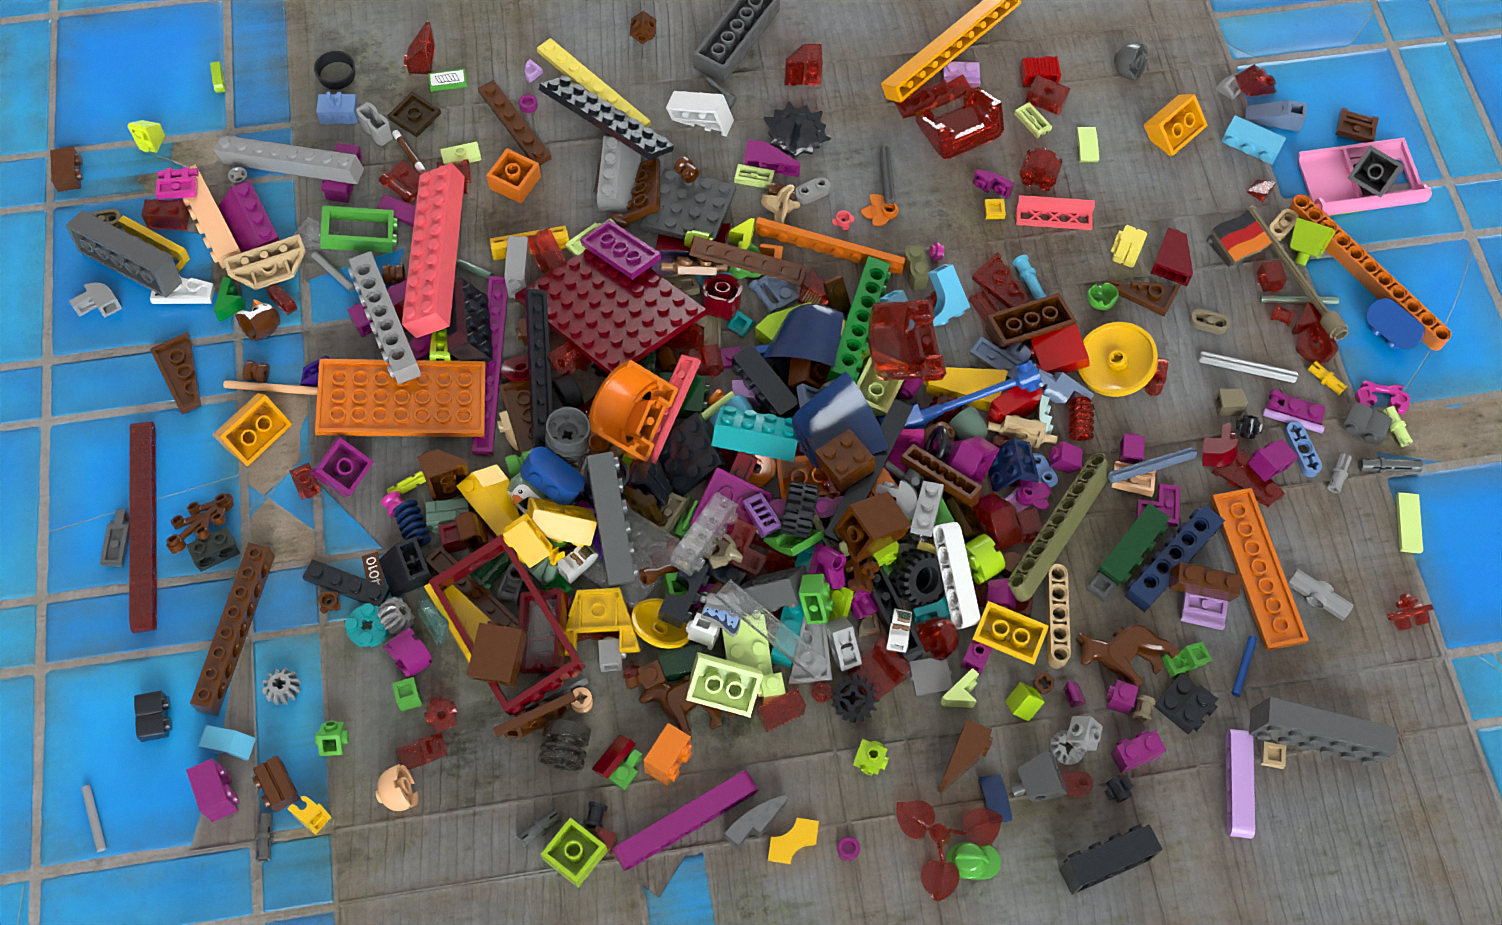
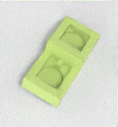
M1077 127L1079 162H1098L1099 147L1096 127Z

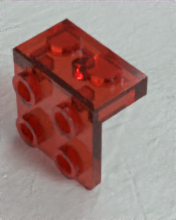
M883 637L875 642L873 650L861 658V665L848 669V673L852 678H854V675H859L860 680L863 677L868 678L866 684L870 682L875 684L872 690L878 691V694L874 695V698L878 700L906 680L910 671L909 664L903 657L900 658L895 651L887 649L888 641H885ZM861 686L862 690L868 696L866 689L863 686Z

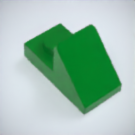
M223 277L213 310L218 321H224L246 307L243 298L236 296L237 287L232 279L228 277Z

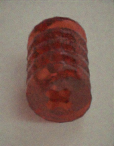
M1074 397L1069 401L1068 435L1071 440L1089 441L1094 438L1092 433L1094 426L1092 425L1094 424L1093 417L1095 414L1093 410L1095 406L1090 403L1091 400L1088 397Z

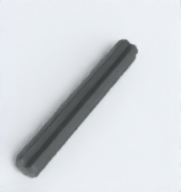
M882 146L880 148L884 201L886 204H894L895 191L890 148Z

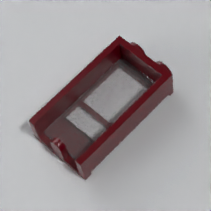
M549 588V591L539 590L566 633L569 596L560 588ZM530 590L529 592H521L518 626L522 627V630L528 636L519 671L523 674L555 672L564 666L565 648Z

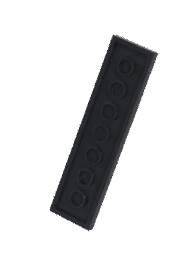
M567 76L548 80L539 85V91L648 160L672 152L674 149V144L668 141L666 137L658 135L653 129L642 125L637 119L626 115L624 111L618 110L611 103L602 100L597 94L591 93L584 86L575 83Z

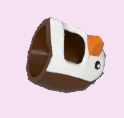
M253 299V309L251 312L241 310L235 314L242 331L254 341L267 338L280 324V315L277 309Z

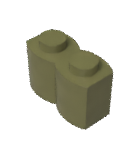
M920 244L906 246L904 270L908 274V284L913 291L926 289L930 268L925 261L924 249Z

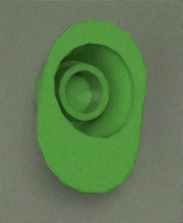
M958 843L951 847L947 853V867L958 878L991 879L997 875L1001 867L1000 855L996 849L988 844Z

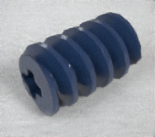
M408 500L398 505L394 509L393 514L396 517V522L402 532L403 539L407 540L416 536L421 547L428 544L432 538L428 535V528H425L426 522L422 521L423 515L419 514L421 509L417 507L418 502L416 500Z

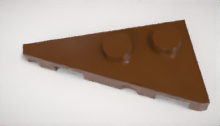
M1117 280L1104 282L1115 286L1119 291V296L1164 317L1181 286L1180 284L1162 286V283L1151 284L1132 281L1131 284H1123Z

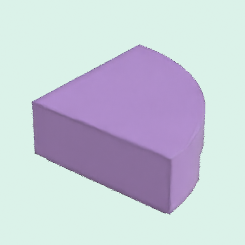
M531 59L527 61L525 77L531 83L543 74V69Z

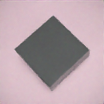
M1099 571L1086 589L1104 601L1114 589L1116 583Z

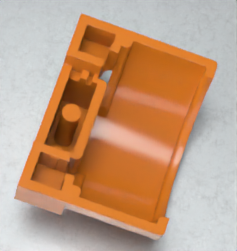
M632 360L623 362L608 375L593 400L589 414L590 430L596 436L623 450L622 454L638 463L647 462L655 445L652 443V440L667 407H671L679 388ZM651 392L650 400L642 399L646 393Z

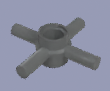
M887 461L884 468L899 478L900 481L903 480L910 483L920 493L924 477L911 468L905 473L891 462Z

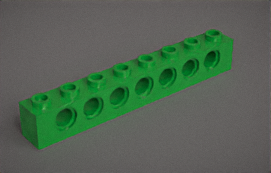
M868 256L838 344L835 367L831 366L826 383L833 378L837 379L844 372H847L856 383L859 372L856 369L861 368L864 357H861V353H866L869 343L865 341L866 339L870 340L873 328L870 326L871 324L875 325L878 316L875 310L879 311L881 306L879 298L884 296L887 288L884 282L888 283L891 272L888 271L890 263Z

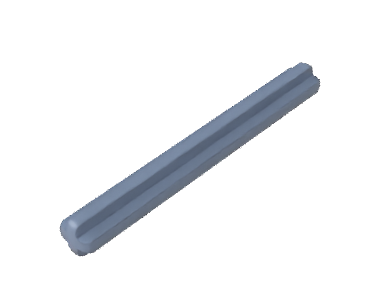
M1189 447L1110 471L1107 478L1110 483H1116L1195 459L1197 451H1195L1194 447Z

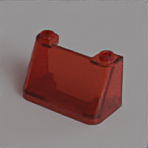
M975 87L965 94L963 107L937 118H934L930 110L923 109L915 113L916 122L936 152L942 158L950 159L997 139L1003 134L1002 102L980 87Z

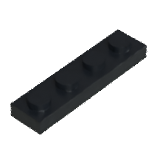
M314 559L311 560L302 577L304 581L330 591H337L343 596L364 604L371 603L378 607L386 601L390 593L389 588Z

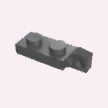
M116 510L115 520L107 524L100 564L103 567H124L131 532V522L128 521L129 514L126 510Z

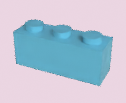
M1235 115L1221 142L1273 165L1286 138Z

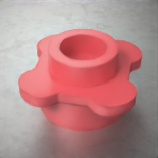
M842 210L837 213L836 218L832 220V224L841 227L842 230H848L849 225L854 222L855 218L848 211Z

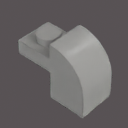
M102 283L84 285L87 291L69 301L79 317L98 307L104 318L122 309L111 289Z
M901 480L899 488H896V483L884 481L883 484H877L876 493L889 492L892 497H896V503L905 516L913 519L917 507L918 494L910 483Z

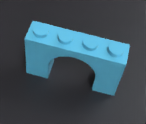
M944 264L928 273L936 291L937 303L933 312L925 318H919L914 314L904 290H895L879 299L894 335L899 342H905L912 336L916 338L920 334L930 333L936 325H944L949 322V318L961 316L965 313L964 310L970 308L953 264Z

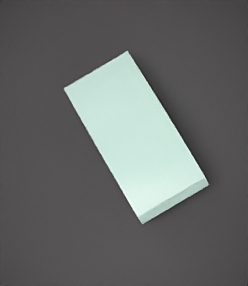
M1042 395L1037 409L1036 420L1047 423L1045 432L1051 435L1054 425L1050 424L1052 416L1048 415L1051 406L1048 405L1050 397Z

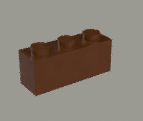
M1179 562L1170 569L1169 589L1230 602L1240 596L1242 575Z

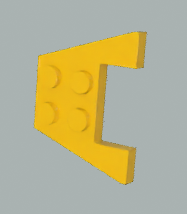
M620 588L577 590L566 624V635L576 651L577 633L620 631L619 651L621 653L641 651ZM565 649V654H564V656H569V654L567 653V651H566V649Z

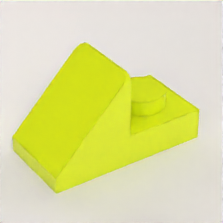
M750 218L729 231V242L739 243L738 248L747 250L748 246L752 243L755 219Z

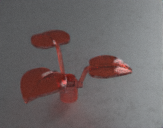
M924 801L898 802L896 805L899 825L908 837L921 839L925 836L926 831H929L931 839L937 844L940 862H928L921 872V881L924 888L933 900L937 902L949 897L957 888L960 880L958 867L951 862L945 863L942 847L950 841V835L968 834L971 843L977 846H987L996 839L1003 820L1002 815L993 810L975 809L966 813L962 818V825L966 829L965 831L953 830L952 828L947 829L941 823L933 825L935 822L934 809Z

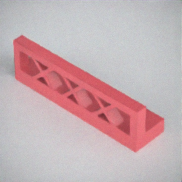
M1019 195L1016 204V225L1092 230V213L1095 208V200ZM1021 213H1028L1031 218L1021 219ZM1041 214H1046L1050 217V219L1048 221L1042 220L1039 216ZM1060 215L1066 216L1069 220L1062 222L1058 217ZM1087 217V223H1080L1077 218Z

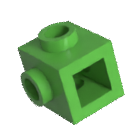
M327 721L322 723L319 732L315 733V744L318 746L319 756L342 755L345 745L349 743V731L345 730L344 722Z

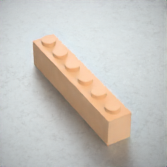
M196 164L190 166V169L197 168ZM199 172V175L196 176L198 181L197 197L182 199L186 206H191V209L188 211L193 220H198L199 223L195 225L200 235L205 234L206 237L202 239L207 249L212 248L213 251L210 254L214 262H219L223 269L225 268L223 259L240 254L241 252Z

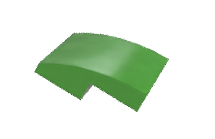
M780 529L763 539L773 549L789 556H795L825 537L823 530L811 529L809 537L802 538L782 534Z

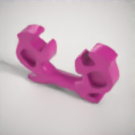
M1363 381L1360 386L1362 388L1355 394L1357 403L1364 404L1369 408L1377 402V396L1372 393L1378 392L1387 393L1392 396L1388 401V406L1397 407L1396 411L1398 414H1404L1409 409L1410 396L1401 391L1404 388L1402 385L1386 386Z

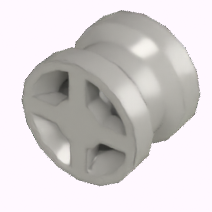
M243 167L232 168L228 173L232 187L250 180L247 171Z

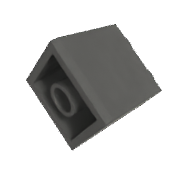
M1370 145L1347 179L1381 198L1392 188L1402 174L1404 164Z

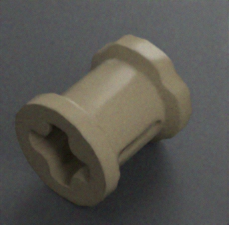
M1137 695L1135 699L1137 701L1135 712L1132 713L1131 717L1138 722L1149 723L1151 722V709L1156 701L1150 696Z

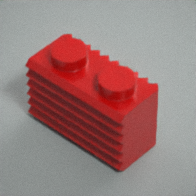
M1058 57L1023 58L1020 65L1023 86L1059 84L1061 70Z

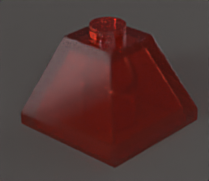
M430 22L424 24L408 47L407 55H404V65L407 66L409 74L428 75V73H431L435 42Z

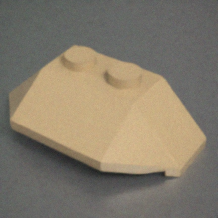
M300 234L225 258L223 261L229 277L257 290L294 278L306 251Z

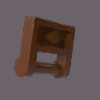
M1342 107L1335 135L1364 143L1373 142L1379 117L1365 116L1348 111L1347 108Z

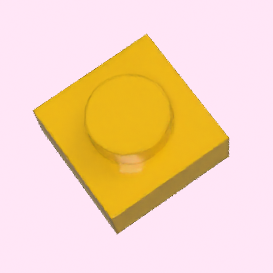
M985 199L986 219H1005L1004 199Z

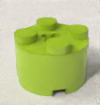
M986 534L977 536L965 544L971 576L979 585L1005 569V561L1001 551H995L993 548L996 545L995 542Z

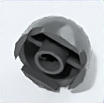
M1132 42L1125 44L1115 54L1114 62L1121 76L1130 80H1136V76L1137 78L1141 77L1147 64V60L1144 59L1145 54H1148L1147 46L1142 43Z

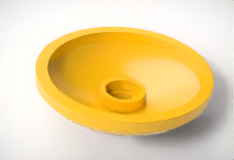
M646 599L634 607L631 614L632 627L647 643L659 648L671 649L684 646L690 641L688 639L689 633L686 632V623L679 629L657 619L664 599Z

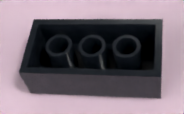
M463 278L454 282L450 327L446 328L448 353L460 361H485L486 364L493 360L492 331L490 329L488 307L489 299L485 293H482Z
M1138 824L1130 828L1129 832L1123 836L1121 833H1117L1109 837V841L1103 845L1101 842L1090 845L1088 850L1083 853L1079 850L1068 855V858L1063 861L1064 865L1059 870L1071 895L1146 863L1157 856L1163 849L1150 824L1144 827Z

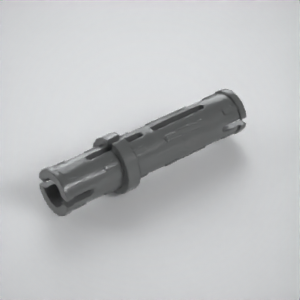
M1377 457V459L1360 458L1358 469L1360 471H1376L1377 473H1383L1384 471L1422 472L1423 461L1421 459H1385L1384 457Z

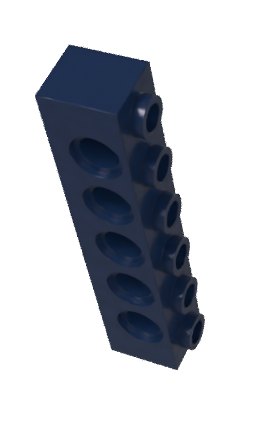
M1204 505L1200 510L1196 508L1189 516L1191 521L1188 524L1184 522L1176 531L1179 534L1175 538L1171 536L1164 544L1165 550L1163 552L1158 550L1151 559L1154 562L1150 566L1146 564L1141 569L1139 579L1133 578L1127 585L1128 592L1125 597L1144 613L1169 586L1170 569L1179 562L1189 563L1224 523L1225 520L1208 506ZM1195 527H1199L1202 531L1196 530ZM1182 540L1187 541L1189 545H1185ZM1169 554L1175 555L1177 559L1171 558ZM1157 568L1162 569L1165 574L1158 572ZM1144 582L1149 583L1152 588L1146 587Z

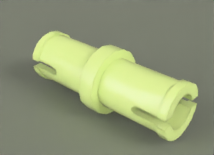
M1395 406L1383 410V414L1393 419L1389 430L1395 434L1400 447L1411 444L1413 440L1405 428L1406 423L1400 419Z

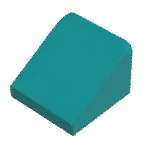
M737 310L727 327L739 336L744 337L755 325L756 321Z

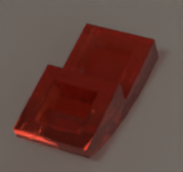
M441 733L421 738L417 743L403 746L396 750L400 765L406 766L408 770L447 755Z

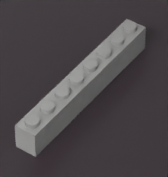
M226 135L220 136L214 148V152L223 164L358 184L364 170L358 157L354 154Z

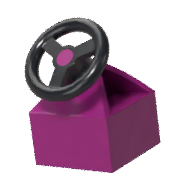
M942 425L932 430L925 445L927 453L931 455L937 453L935 458L939 460L944 456L945 464L977 484H982L1000 450L980 436L954 442L948 441V431Z

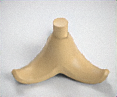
M787 185L783 187L777 196L761 195L762 206L774 213L775 222L784 224L786 215L793 209L800 207L799 201L789 199L795 186Z

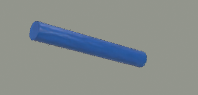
M1254 636L1248 637L1232 690V695L1237 697L1241 695L1257 642V638Z

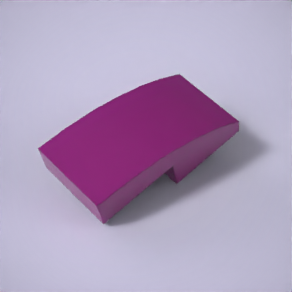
M978 169L975 171L973 183L977 188L984 190L986 193L993 189L997 194L1002 195L1006 199L1011 195L1014 186L1012 181L989 171Z

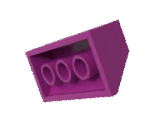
M250 180L231 187L218 206L241 253L280 241Z

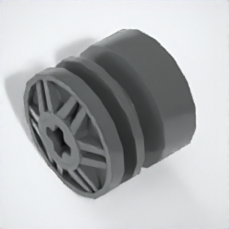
M562 407L555 410L549 415L546 422L545 447L565 462L579 460L586 454L589 447L590 422L587 416L582 411L573 407Z

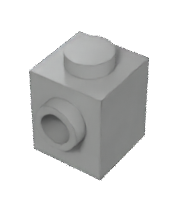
M605 637L603 640H598L601 672L623 670L622 659L626 658V653L619 651V638Z

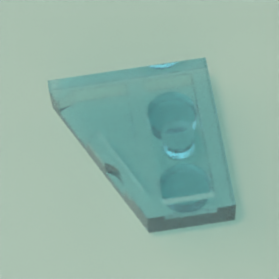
M428 598L419 601L417 612L437 646L445 643L449 627L448 620Z

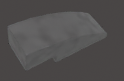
M786 795L776 797L751 809L733 823L724 833V839L739 850L752 832L760 838L787 805L788 797Z

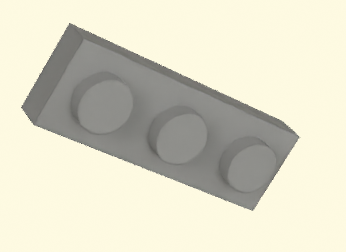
M923 481L910 533L932 537L944 484Z

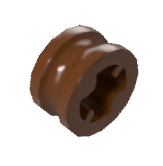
M1041 673L1035 678L1033 686L1038 693L1047 694L1054 687V679L1047 673ZM1042 679L1049 683L1046 689H1043V686L1038 684Z

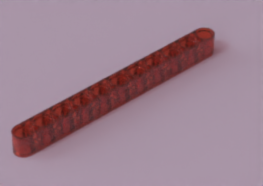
M153 421L130 424L129 624L133 634L157 630L156 428Z

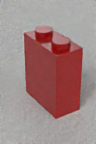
M1077 324L1031 338V346L1028 348L1031 351V357L1036 358L1037 363L1035 364L1038 369L1040 368L1054 375L1055 372L1067 374L1090 366L1089 356Z
M1016 385L992 400L986 418L987 424L989 422L1001 424L1004 422L1006 415H1017L1021 418L1027 417L1036 411L1043 391L1039 387L1037 390L1027 392V389L1022 390Z

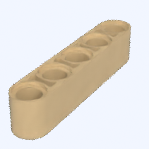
M1054 564L1045 577L1046 625L1049 626L1046 633L1047 661L1053 669H1062L1071 655L1068 572L1062 564ZM1052 574L1059 575L1061 579H1055ZM1053 594L1060 595L1061 599H1056ZM1053 613L1061 615L1062 619L1055 618ZM1054 633L1060 634L1063 639H1057ZM1054 654L1062 655L1064 660L1057 659Z

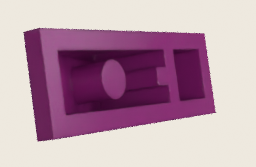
M748 139L744 165L775 170V174L799 177L800 163L767 142Z

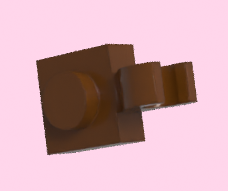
M656 660L638 668L639 675L626 679L625 683L630 690L644 685L645 689L648 690L667 680L660 662Z

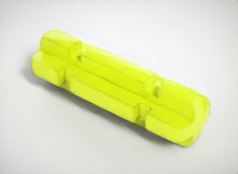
M418 471L414 474V477L409 476L397 483L396 487L388 488L387 493L398 491L403 495L417 487L416 484L419 483L420 485L426 482L423 472Z

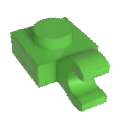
M634 749L626 762L622 761L608 779L626 791L639 774L634 768L643 758L642 754Z

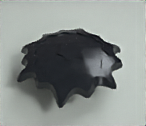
M791 102L787 103L784 110H774L773 117H763L770 129L768 134L773 139L770 145L781 148L783 152L790 153L794 158L802 153L812 155L814 153L813 149H818L821 147L822 142L831 140V137L825 133L826 124L820 121L823 112L812 113L807 105L801 108H794Z

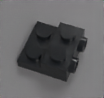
M1181 673L1157 700L1154 707L1188 735L1193 729L1197 732L1205 723L1202 718L1206 714L1210 717L1218 706L1215 703L1218 698L1202 685L1196 686Z

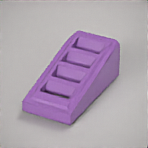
M762 493L742 501L761 538L781 529L780 520ZM755 501H760V504L752 507L750 505ZM762 507L764 509L759 513L755 512V510L760 509ZM767 514L768 517L760 520L759 517ZM768 521L772 523L767 526H764V523Z

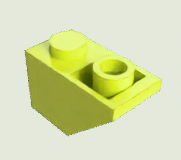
M140 120L128 124V128L140 150L144 152H158L165 137V133L159 123Z

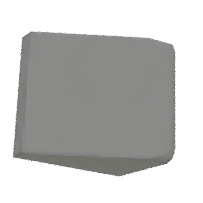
M1231 75L1224 78L1215 89L1229 99L1234 100L1244 88L1235 76Z

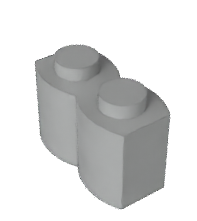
M366 102L356 109L362 129L371 134L375 143L383 146L393 139L387 119L378 114L374 105Z

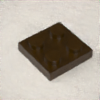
M411 92L388 114V119L410 134L418 137L441 114V110L416 93Z
M951 497L946 501L949 506L948 510L952 517L956 518L963 536L974 539L977 536L986 534L971 507L955 497Z

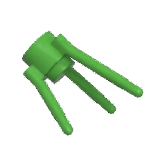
M687 495L686 499L690 501L691 495ZM697 500L694 501L686 520L684 518L687 508L685 509L674 530V535L682 541H685L689 533L701 531L698 528L694 531V526L689 525L698 505Z

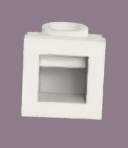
M697 613L694 620L690 619L687 624L686 632L689 633L688 639L707 645V649L712 650L719 636L720 626L712 621L702 619L701 614Z

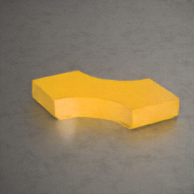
M796 818L793 828L788 833L778 837H771L768 861L791 864L794 854L799 849L805 846L816 845L819 821Z

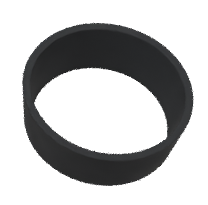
M330 51L324 53L316 60L314 72L324 87L334 90L342 89L353 82L355 78V63L353 58L345 52ZM334 62H343L352 68L351 73L339 81H327L320 77L323 68Z

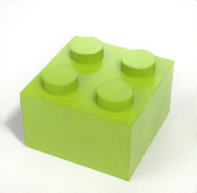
M569 818L543 850L541 857L543 861L579 888L608 851L604 843L572 818Z

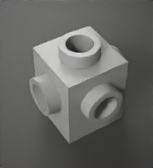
M1072 716L1066 741L1078 752L1096 751L1103 726L1091 716Z

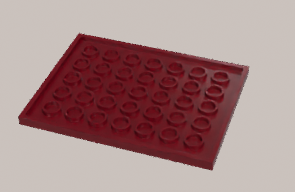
M585 249L580 255H575L514 294L516 301L526 308L525 291L527 288L547 291L548 326L607 374H610L617 366L628 360H632L635 363L707 315L706 309L651 268H648L632 280L588 249Z

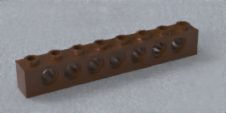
M248 542L190 701L191 706L197 712L216 716L220 713L275 558L269 546Z

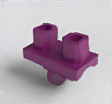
M862 590L854 593L851 607L856 620L875 614L878 611L870 597L871 592L868 593Z

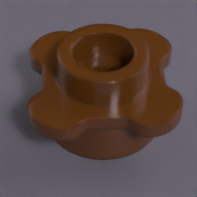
M337 591L324 592L318 596V601L321 604V613L326 614L328 611H338L341 608Z

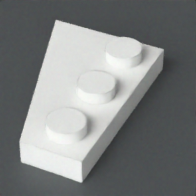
M180 277L182 283L167 298L154 291L151 292L150 296L152 304H212L215 287L210 282Z

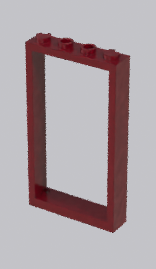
M501 534L428 582L469 652L472 654L474 642L448 600L444 590L504 551L507 552L572 661L509 702L498 684L487 682L504 712L511 716L524 711L525 706L531 702L536 703L540 701L549 690L553 691L563 685V681L569 677H576L579 673H582V669L586 666L524 564L518 559L516 551L505 543L503 534Z

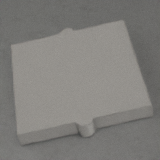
M946 656L909 662L912 676L910 681L913 682L916 696L948 692L953 687L951 680L952 671L949 670Z

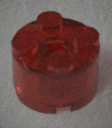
M1035 148V151L1031 152L1028 150L1020 170L1022 184L1026 186L1033 184L1039 186L1044 191H1049L1056 184L1062 166V159L1059 158L1058 160L1055 157L1056 153L1048 149Z

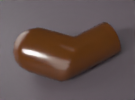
M611 213L609 215V219L611 218L621 228H625L637 221L626 224L623 220L624 215L619 213Z

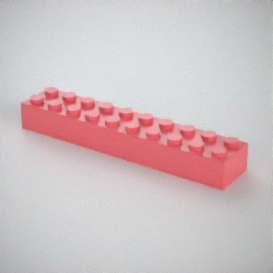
M452 162L424 172L419 177L402 326L415 338L450 327L465 176Z

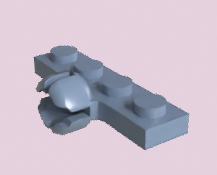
M981 336L971 349L970 355L991 369L1008 371L1006 378L1009 380L1014 378L1015 370H1017L1016 365L1028 361L1031 351L1027 346L1021 349L1019 347L1022 344L1021 342L1009 345L1007 349L1003 350Z

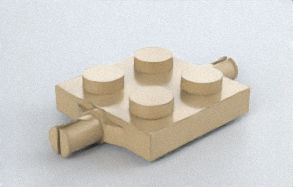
M1006 415L1004 422L1001 424L989 422L987 430L999 432V441L1007 442L1012 438L1030 442L1031 447L1037 449L1044 442L1056 444L1058 436L1046 434L1047 423H1042L1036 419H1023L1017 415Z

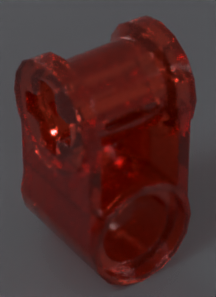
M1158 358L1156 372L1152 379L1144 386L1145 391L1149 395L1157 396L1162 392L1163 385L1167 380L1169 359Z

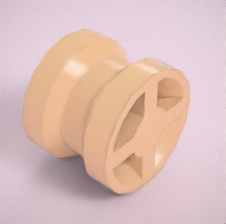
M584 687L574 689L573 693L576 701L571 703L573 710L577 713L588 712L593 706L591 692Z

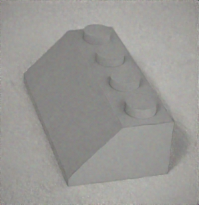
M612 136L603 137L597 192L598 211L628 213L627 204L628 201L632 200L633 195L631 191L637 184L635 178L642 155Z

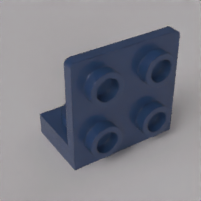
M1012 438L998 447L1000 450L988 471L994 492L1000 491L1018 479L1031 482L1039 479L1030 442Z

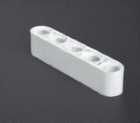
M957 522L936 525L933 529V538L952 624L956 629L977 625L980 622V613L961 527Z

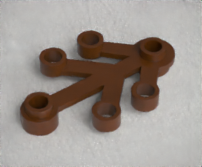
M219 494L215 497L214 501L199 505L198 502H193L187 506V511L191 517L185 519L181 515L174 517L171 520L174 529H181L187 525L190 526L179 535L174 534L167 538L166 546L172 554L183 551L186 547L184 540L194 531L199 540L206 539L210 535L209 527L211 520L215 526L225 523V513L234 506L232 495Z

